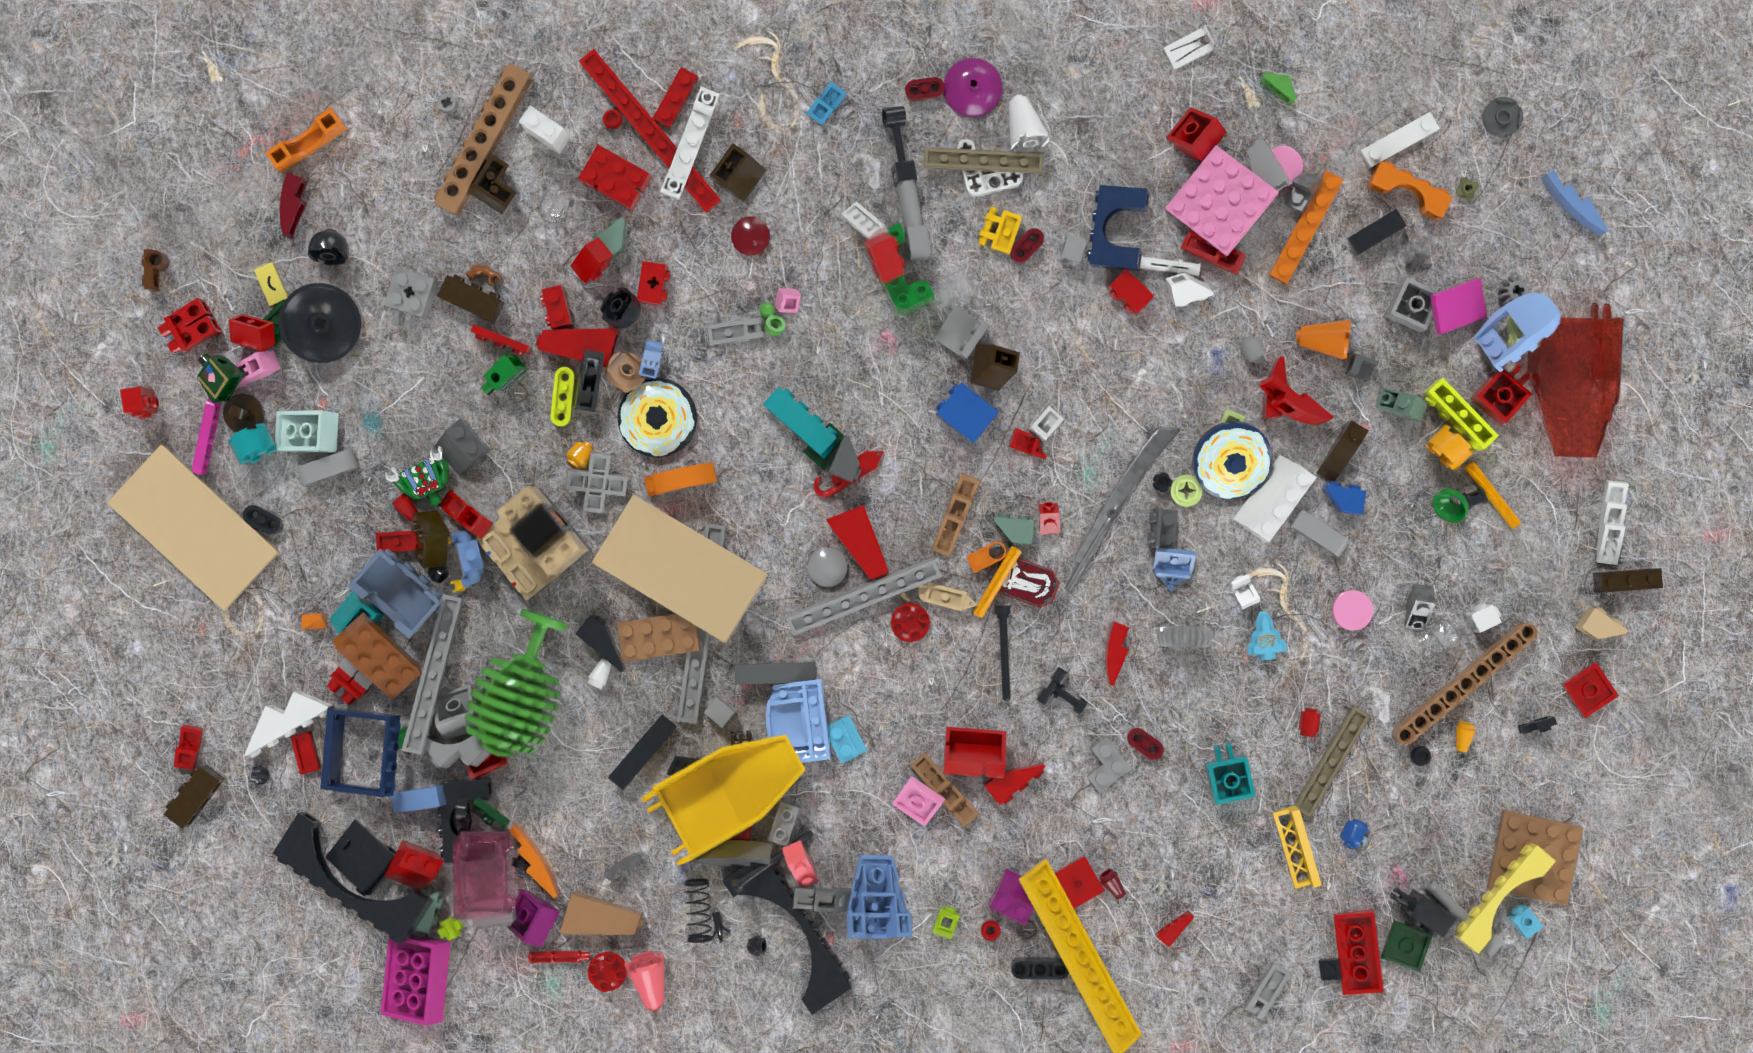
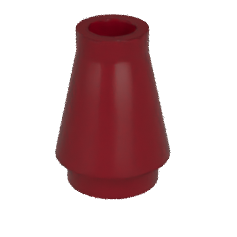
M1113 869L1105 870L1099 876L1100 883L1117 900L1125 896L1126 892L1118 873L1113 871Z

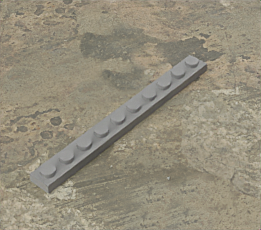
M706 523L704 537L723 547L726 526ZM699 627L701 650L687 652L677 721L694 724L698 723L710 634Z

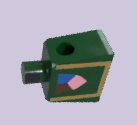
M203 354L198 359L202 369L197 375V379L213 403L228 401L245 373L225 356L210 357L208 354Z

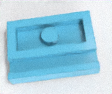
M850 715L827 726L830 743L841 764L867 751Z

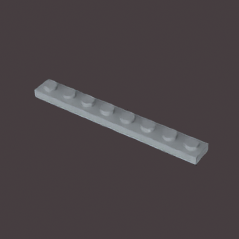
M932 557L786 615V620L793 635H797L938 579L942 575L935 558Z
M444 594L442 595V602L437 614L402 751L423 755L464 601L462 598Z

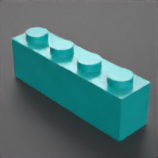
M778 387L763 405L825 459L840 442L836 437L838 433L830 426L828 428L823 426L822 423L824 421L817 414L812 416L807 412L809 408L802 401L797 403L793 399L795 395L787 388L783 390Z

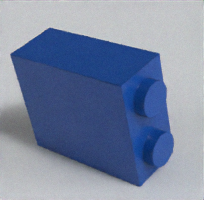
M961 382L959 386L955 383L948 392L951 396L947 401L942 399L936 407L938 410L936 415L974 444L999 412L964 383Z

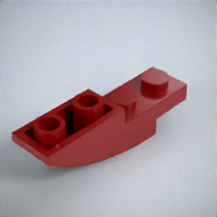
M1275 374L1260 382L1259 387L1273 398L1271 405L1284 415L1309 425H1320L1333 419V416L1307 393L1297 394Z

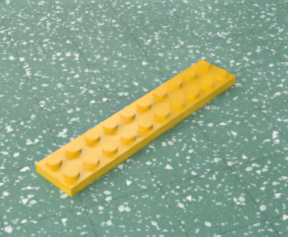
M1042 860L1022 875L1019 881L1112 1052L1124 1053L1142 1036V1033L1048 860Z

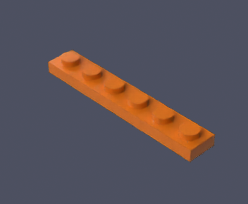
M1327 170L1321 177L1323 182L1304 214H1301L1268 275L1285 285L1289 282L1344 180Z

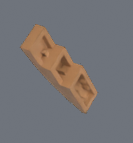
M961 473L931 550L950 557L980 479Z
M925 752L910 764L930 789L945 798L943 804L965 828L980 815Z

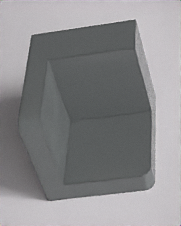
M1355 354L1351 357L1346 375L1368 382L1374 367L1378 366L1379 361Z

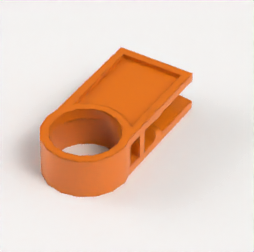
M992 542L967 555L966 558L976 574L1004 560L1008 551L1003 543ZM995 544H1000L1004 548V555L1000 559H994L990 555V549Z

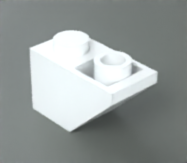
M1185 272L1166 278L1169 297L1175 307H1183L1190 302L1202 301L1214 295L1206 283Z

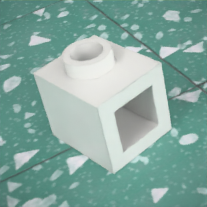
M1485 602L1474 606V611L1465 614L1473 631L1476 633H1481L1502 623L1499 618L1501 617L1499 609L1493 604H1485Z

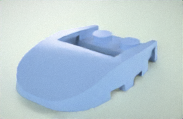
M1524 294L1494 312L1474 338L1493 363L1492 365L1501 372L1504 364L1509 361L1517 362L1522 359L1520 356L1529 350L1533 352L1539 347L1537 343L1543 337L1548 338L1555 331L1560 322V311L1554 302L1544 294ZM1509 316L1512 317L1524 334L1510 348H1508L1496 331L1499 327L1498 323L1504 317L1508 318Z

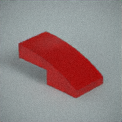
M190 725L181 726L179 746L175 749L174 767L194 770L200 751L203 728Z

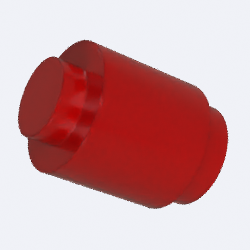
M1305 708V711H1301L1298 728L1301 736L1316 737V733H1319L1321 714L1317 713V709Z

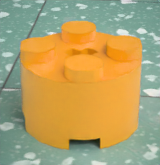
M1445 424L1427 441L1428 444L1425 447L1432 454L1441 457L1439 462L1444 467L1454 470L1459 468L1474 451L1470 449L1471 446L1460 434H1452L1449 431L1451 427Z

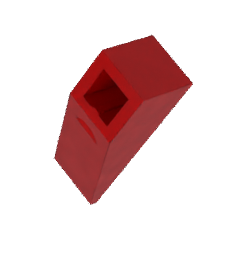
M1043 763L1005 770L1004 778L992 777L983 785L999 805L1002 803L1007 804L1014 798L1013 794L1017 790L1021 792L1029 786V780L1033 777L1035 779L1039 778L1045 772L1043 769L1046 766Z

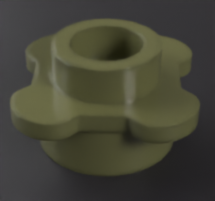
M1467 177L1460 180L1461 184L1456 189V194L1470 201L1474 199V193L1479 189V184L1469 181Z

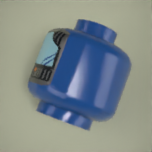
M1358 819L1347 821L1340 833V838L1344 841L1343 845L1351 850H1354L1355 847L1363 848L1370 835V831L1367 828L1368 825Z

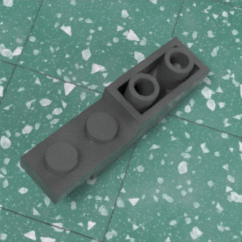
M794 886L793 908L813 909L820 912H848L852 888L833 887V889Z

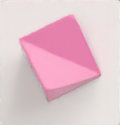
M778 288L774 306L779 312L797 313L801 294L796 289Z

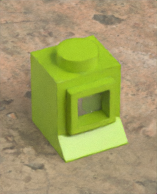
M947 905L945 908L940 906L932 932L952 940L960 917L959 913L956 912L957 909Z

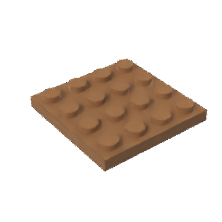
M1502 810L1486 888L1492 890L1497 878L1508 871L1507 867L1513 860L1519 858L1522 848L1532 843L1538 845L1556 862L1543 877L1525 881L1513 888L1509 893L1567 906L1583 827Z

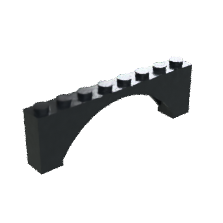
M307 812L298 813L272 853L278 857L277 860L284 865L294 868L293 872L297 875L307 877L309 883L313 886H320L325 890L327 896L340 900L343 907L356 911L357 916L362 920H368L373 923V927L376 930L389 934V938L396 943L408 941L434 899L419 889L411 890L408 895L393 900L369 899L348 890L335 878L325 861L319 831L322 822Z
M751 862L750 866L742 865L722 880L732 897L734 898L737 895L754 896L779 905L796 919L806 935L810 947L812 965L810 980L806 992L801 994V1000L811 1015H813L852 989L851 982L853 979L847 970L844 972L841 968L842 962L836 954L832 955L829 948L831 946L825 937L821 938L818 934L820 930L814 921L810 922L806 916L809 914L807 909L793 908L794 890L786 886L784 883L786 878L780 870L777 872L774 866H771L743 886L744 890L737 893L731 881L735 878L741 879L759 866L760 863Z

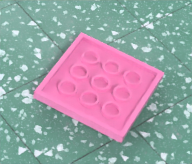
M1216 145L1165 209L1224 255L1228 256L1279 192Z

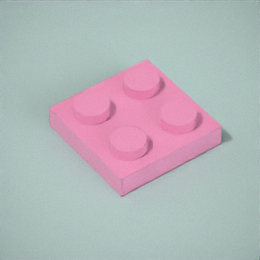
M911 776L894 799L892 805L923 826H926L945 798Z

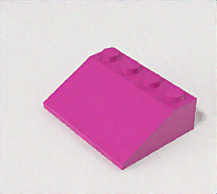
M388 936L381 1015L426 1026L443 1022L451 942L435 938L411 936L406 942L396 943Z

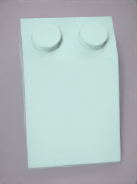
M323 410L277 411L275 431L277 451L336 453L339 413Z

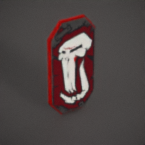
M1018 558L998 593L1040 608L1054 601L1060 583L1053 570ZM1002 561L991 566L987 577L989 583Z

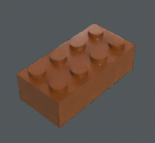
M364 612L333 639L335 649L391 700L422 674L420 664Z

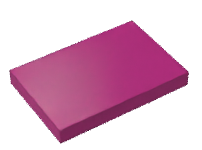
M1475 278L1430 295L1437 334L1449 332L1487 317L1481 278Z

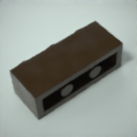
M454 274L453 277L447 275L437 297L495 324L504 305V302L500 300L501 296L491 291L487 294L482 291L483 287L472 283L470 286L464 283L465 279Z
M1662 568L1593 573L1595 593L1663 588Z
M207 764L194 768L190 774L191 779L188 783L185 782L178 789V796L175 799H171L165 807L167 810L163 815L182 829L192 824L225 780L224 777Z

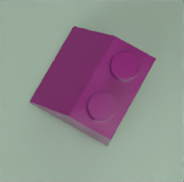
M1006 868L988 903L989 908L1026 925L1034 907L1019 881L1021 875Z
M522 889L515 901L517 919L511 922L510 926L506 927L523 943L542 947L560 911L548 901Z

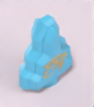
M1259 612L1255 621L1256 630L1251 634V642L1247 644V655H1259L1260 660L1276 659V653L1287 651L1286 641L1282 640L1280 632L1274 629L1273 620L1268 612Z

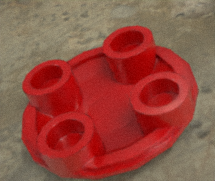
M902 604L892 614L891 628L895 636L900 640L909 643L916 642L925 637L929 631L930 617L926 610L918 604Z
M612 951L601 952L595 955L587 968L590 983L601 992L618 989L627 977L624 959Z

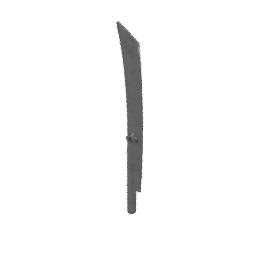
M1157 427L1146 441L1111 494L1074 560L1079 564L1064 587L1066 591L1071 593L1125 501L1150 465L1180 432L1179 428Z

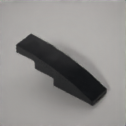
M662 714L608 776V779L623 791L674 732L677 726Z

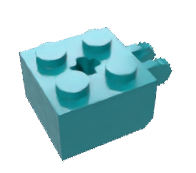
M1226 743L1225 748L1228 758L1222 759L1221 750L1218 745H1215L1213 748L1216 761L1204 763L1212 802L1218 805L1256 797L1247 757L1244 755L1234 757L1231 743ZM1229 775L1231 777H1234V779L1231 780V784L1226 782V779Z

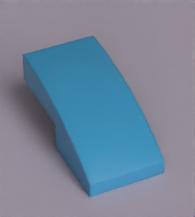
M831 81L821 96L815 100L807 114L821 125H824L848 93Z

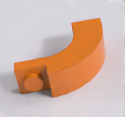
M710 462L652 474L651 476L644 477L647 495L652 497L675 490L717 482L714 464Z

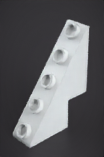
M293 691L286 710L273 705L265 706L244 756L250 755L251 758L258 756L262 753V748L266 746L271 748L279 743V738L283 736L288 738L297 733L295 729L302 726L305 728L314 723L313 719L317 716H320V718L326 716L327 709L333 708V705L302 691Z

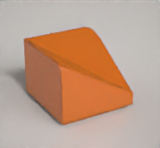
M326 613L301 615L302 630L326 629L328 627Z

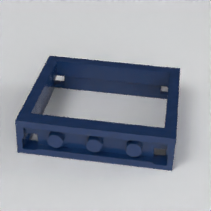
M341 708L327 709L320 789L375 797L394 796L401 715ZM345 716L385 721L379 788L339 783Z

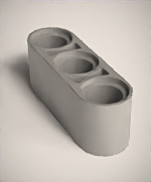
M352 449L344 450L297 467L303 487L311 486L358 469Z
M1304 510L1299 512L1290 526L1293 530L1337 558L1340 557L1350 542L1346 537Z

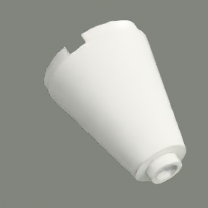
M1023 95L1012 97L1009 102L1011 150L1014 149V152L1035 151V146L1040 145V148L1045 146L1049 142V134L1029 99Z

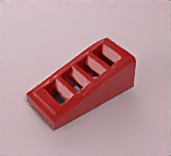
M1188 910L1155 933L1156 937L1168 947L1171 946L1192 921L1194 915Z

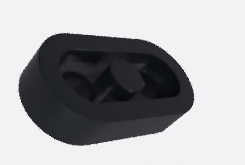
M250 505L243 511V519L247 524L267 534H276L282 529L283 523L281 518L260 506ZM254 512H257L258 517L256 519H254L252 516ZM271 521L275 522L274 528L270 526Z

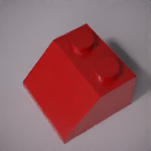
M1190 107L1166 136V139L1189 158L1202 163L1212 149L1226 135L1227 131L1216 117Z
M402 840L385 877L422 890L435 879L444 861L439 853Z

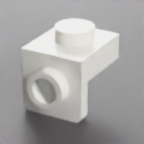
M1249 574L1238 576L1231 582V591L1242 610L1260 602V597L1251 583Z

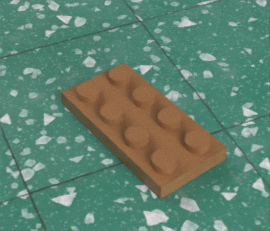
M677 614L617 623L622 662L701 650L698 627Z

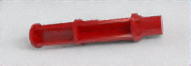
M581 950L531 951L528 955L530 964L582 962L583 960L591 959L590 952H582Z

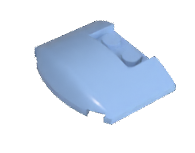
M817 679L773 685L772 689L774 690L767 702L766 708L768 737L786 734L802 763L831 759L822 680Z

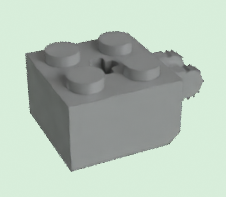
M396 267L384 303L386 307L395 309L392 325L397 326L400 323L403 312L407 313L404 322V329L407 330L410 329L414 316L427 319L439 282L433 278ZM411 290L414 291V292H415L414 296L410 295V298H409V292H410Z
M1406 277L1400 281L1384 317L1422 333L1427 330L1429 324L1435 326L1434 317H1432L1433 309L1430 295L1439 291ZM1411 302H1415V303H1414V306L1416 307L1415 309L1412 308Z

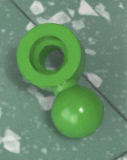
M763 303L760 306L759 312L761 316L767 318L764 325L766 332L772 336L781 335L786 326L784 319L774 315L775 307L772 303Z

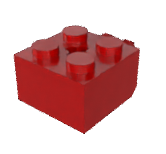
M1519 364L1515 365L1509 373L1504 368L1501 372L1495 369L1470 397V400L1499 425L1506 424L1532 395L1523 386L1530 378L1528 372L1523 374L1518 381L1514 378L1521 369ZM1499 393H1502V394H1503V395L1501 396L1503 399H1500V398H1499Z

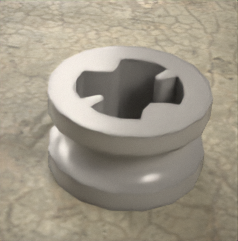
M443 94L439 97L438 106L443 112L453 113L457 109V101L452 95ZM448 99H451L450 102L452 103V105H448L447 108H445L446 106L443 104V102H447Z

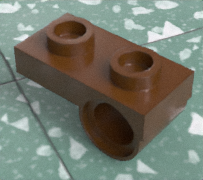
M144 249V255L141 257L142 266L144 267L142 285L145 290L159 292V271H164L169 267V257L157 250ZM160 256L159 264L155 265V258Z

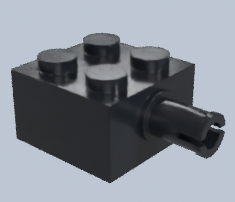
M1395 887L1392 891L1396 892L1399 897L1392 892L1390 894L1391 899L1402 905L1400 909L1405 912L1404 917L1418 926L1421 924L1420 927L1434 937H1437L1439 934L1444 938L1457 919L1456 916L1414 889L1408 895L1398 887Z

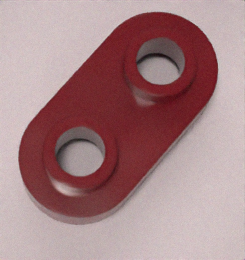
M938 77L911 80L905 87V95L911 101L939 98L944 92V83ZM937 86L938 90L936 92H933L931 90V87ZM917 89L919 92L918 94H912L911 90Z
M1037 228L1029 229L1012 247L1010 252L1012 260L1019 264L1025 263L1043 244V232ZM1030 237H1037V242H1031ZM1017 251H1023L1024 256H1017Z
M1132 728L1127 733L1129 745L1147 758L1156 760L1163 755L1164 747L1162 743L1143 729ZM1135 734L1140 735V739L1138 741L1133 740V736ZM1153 745L1156 746V751L1154 753H1151L1149 750L1150 747Z

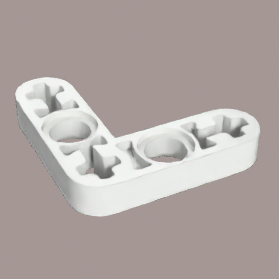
M968 139L961 140L957 146V149H962L963 145L966 144L967 147L976 150L974 143ZM962 170L967 193L972 197L1018 187L1023 179L1022 173H1014L1015 176H1019L1016 183H1013V180L1006 181L1007 185L1004 186V179L1001 175H1005V179L1011 177V173L995 172L982 175L981 171L968 173L966 170ZM978 175L979 178H975L976 185L981 187L978 188V192H975L974 189H970L973 185L972 179L967 180V178H973ZM993 177L1000 180V185L997 188L989 185V180Z

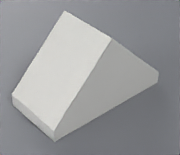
M1049 406L1029 430L1044 442L1064 419Z

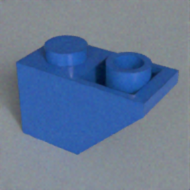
M1329 481V484L1322 486V490L1338 512L1363 515L1367 491L1361 490V486L1349 485V488L1341 487V483Z

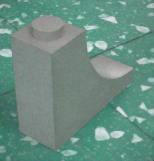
M1264 139L1254 141L1249 146L1250 148L1246 150L1251 161L1252 172L1277 191L1291 183L1290 178Z

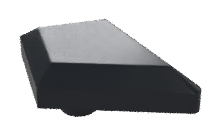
M675 756L667 775L672 776L699 761L700 758Z

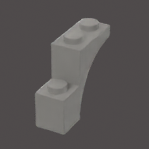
M428 734L424 750L425 753L430 754L432 757L430 760L436 767L446 769L459 758L467 766L478 767L491 754L478 743L482 742L481 739L473 735L460 743L441 744Z

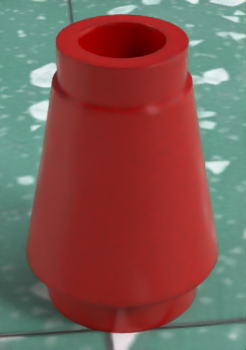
M404 493L391 503L394 506L393 509L410 520V522L413 521L414 513L418 512L410 497Z

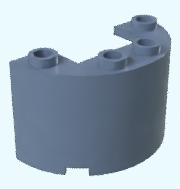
M379 549L350 582L348 587L362 599L367 598L396 623L394 627L410 639L441 604L442 595L429 585L431 581L422 574L419 576L414 572L416 568L407 561L403 563L389 549L386 551Z

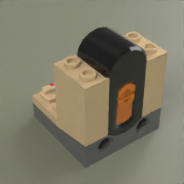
M529 485L496 512L501 518L488 529L482 539L476 538L481 547L498 565L526 601L532 600L592 551L543 489Z

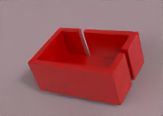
M599 144L595 147L578 177V180L585 186L596 192L598 190L601 195L631 212L634 211L641 199V195L636 191L637 188L640 192L644 193L652 179L650 173Z
M946 727L943 774L981 776L982 773H985V777L1004 778L1006 731Z

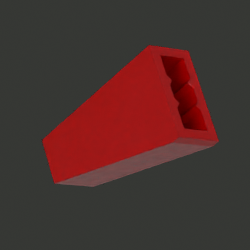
M615 328L542 330V334H538L536 345L538 346L537 349L541 352L582 362L584 350L605 353L603 368L606 369L608 361L614 355L620 331Z
M864 505L826 519L827 523L870 579L874 578L877 580L886 576V573H889Z

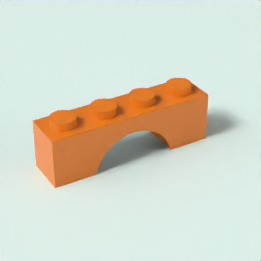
M330 107L315 117L312 125L305 132L293 139L279 142L266 151L265 154L278 171L285 173L348 128L338 113Z
M1381 161L1376 166L1366 186L1383 195L1395 188L1410 190L1419 201V213L1435 221L1443 218L1453 198L1447 190L1443 188L1437 189L1431 186L1429 181L1413 177V174L1409 171H1400L1395 168L1394 164L1388 161Z

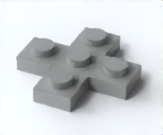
M590 451L588 471L570 468L567 470L565 489L585 492L583 511L603 513L605 494L626 495L628 476L609 473L611 454Z

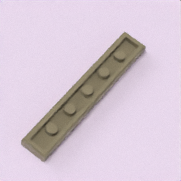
M924 147L923 168L1043 174L1044 153Z
M1354 705L1351 706L1293 806L1295 805L1300 810V813L1308 818L1312 817L1371 717L1370 714Z

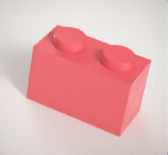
M801 840L782 848L787 865L799 887H808L819 882L814 864Z

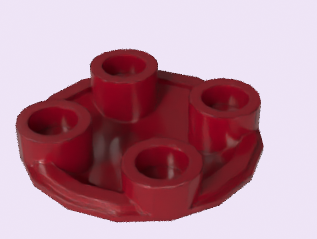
M754 216L744 217L733 226L731 241L735 249L744 255L761 254L769 244L770 230L761 219Z

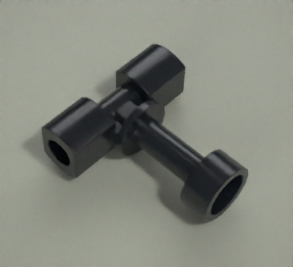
M1057 667L1051 676L1052 681L1046 689H1042L1036 700L1047 707L1053 697L1057 699L1060 696L1073 705L1072 710L1080 715L1088 701L1082 697L1078 700L1064 690L1065 685L1062 683L1069 673Z

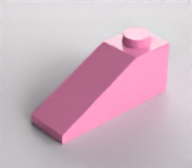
M274 350L256 352L235 364L245 373L237 388L267 377L281 369Z

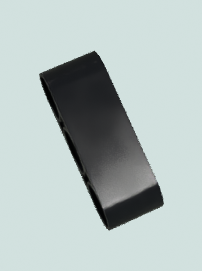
M1395 209L1347 239L1355 253L1359 255L1407 225L1399 211Z
M1017 957L1010 964L1011 972L1017 979L1062 980L1069 975L1066 966L1062 973L1055 972V967L1058 964L1065 966L1062 958ZM1023 964L1025 969L1019 973L1014 970L1015 966ZM1038 964L1045 966L1044 971L1041 973L1035 971V967Z

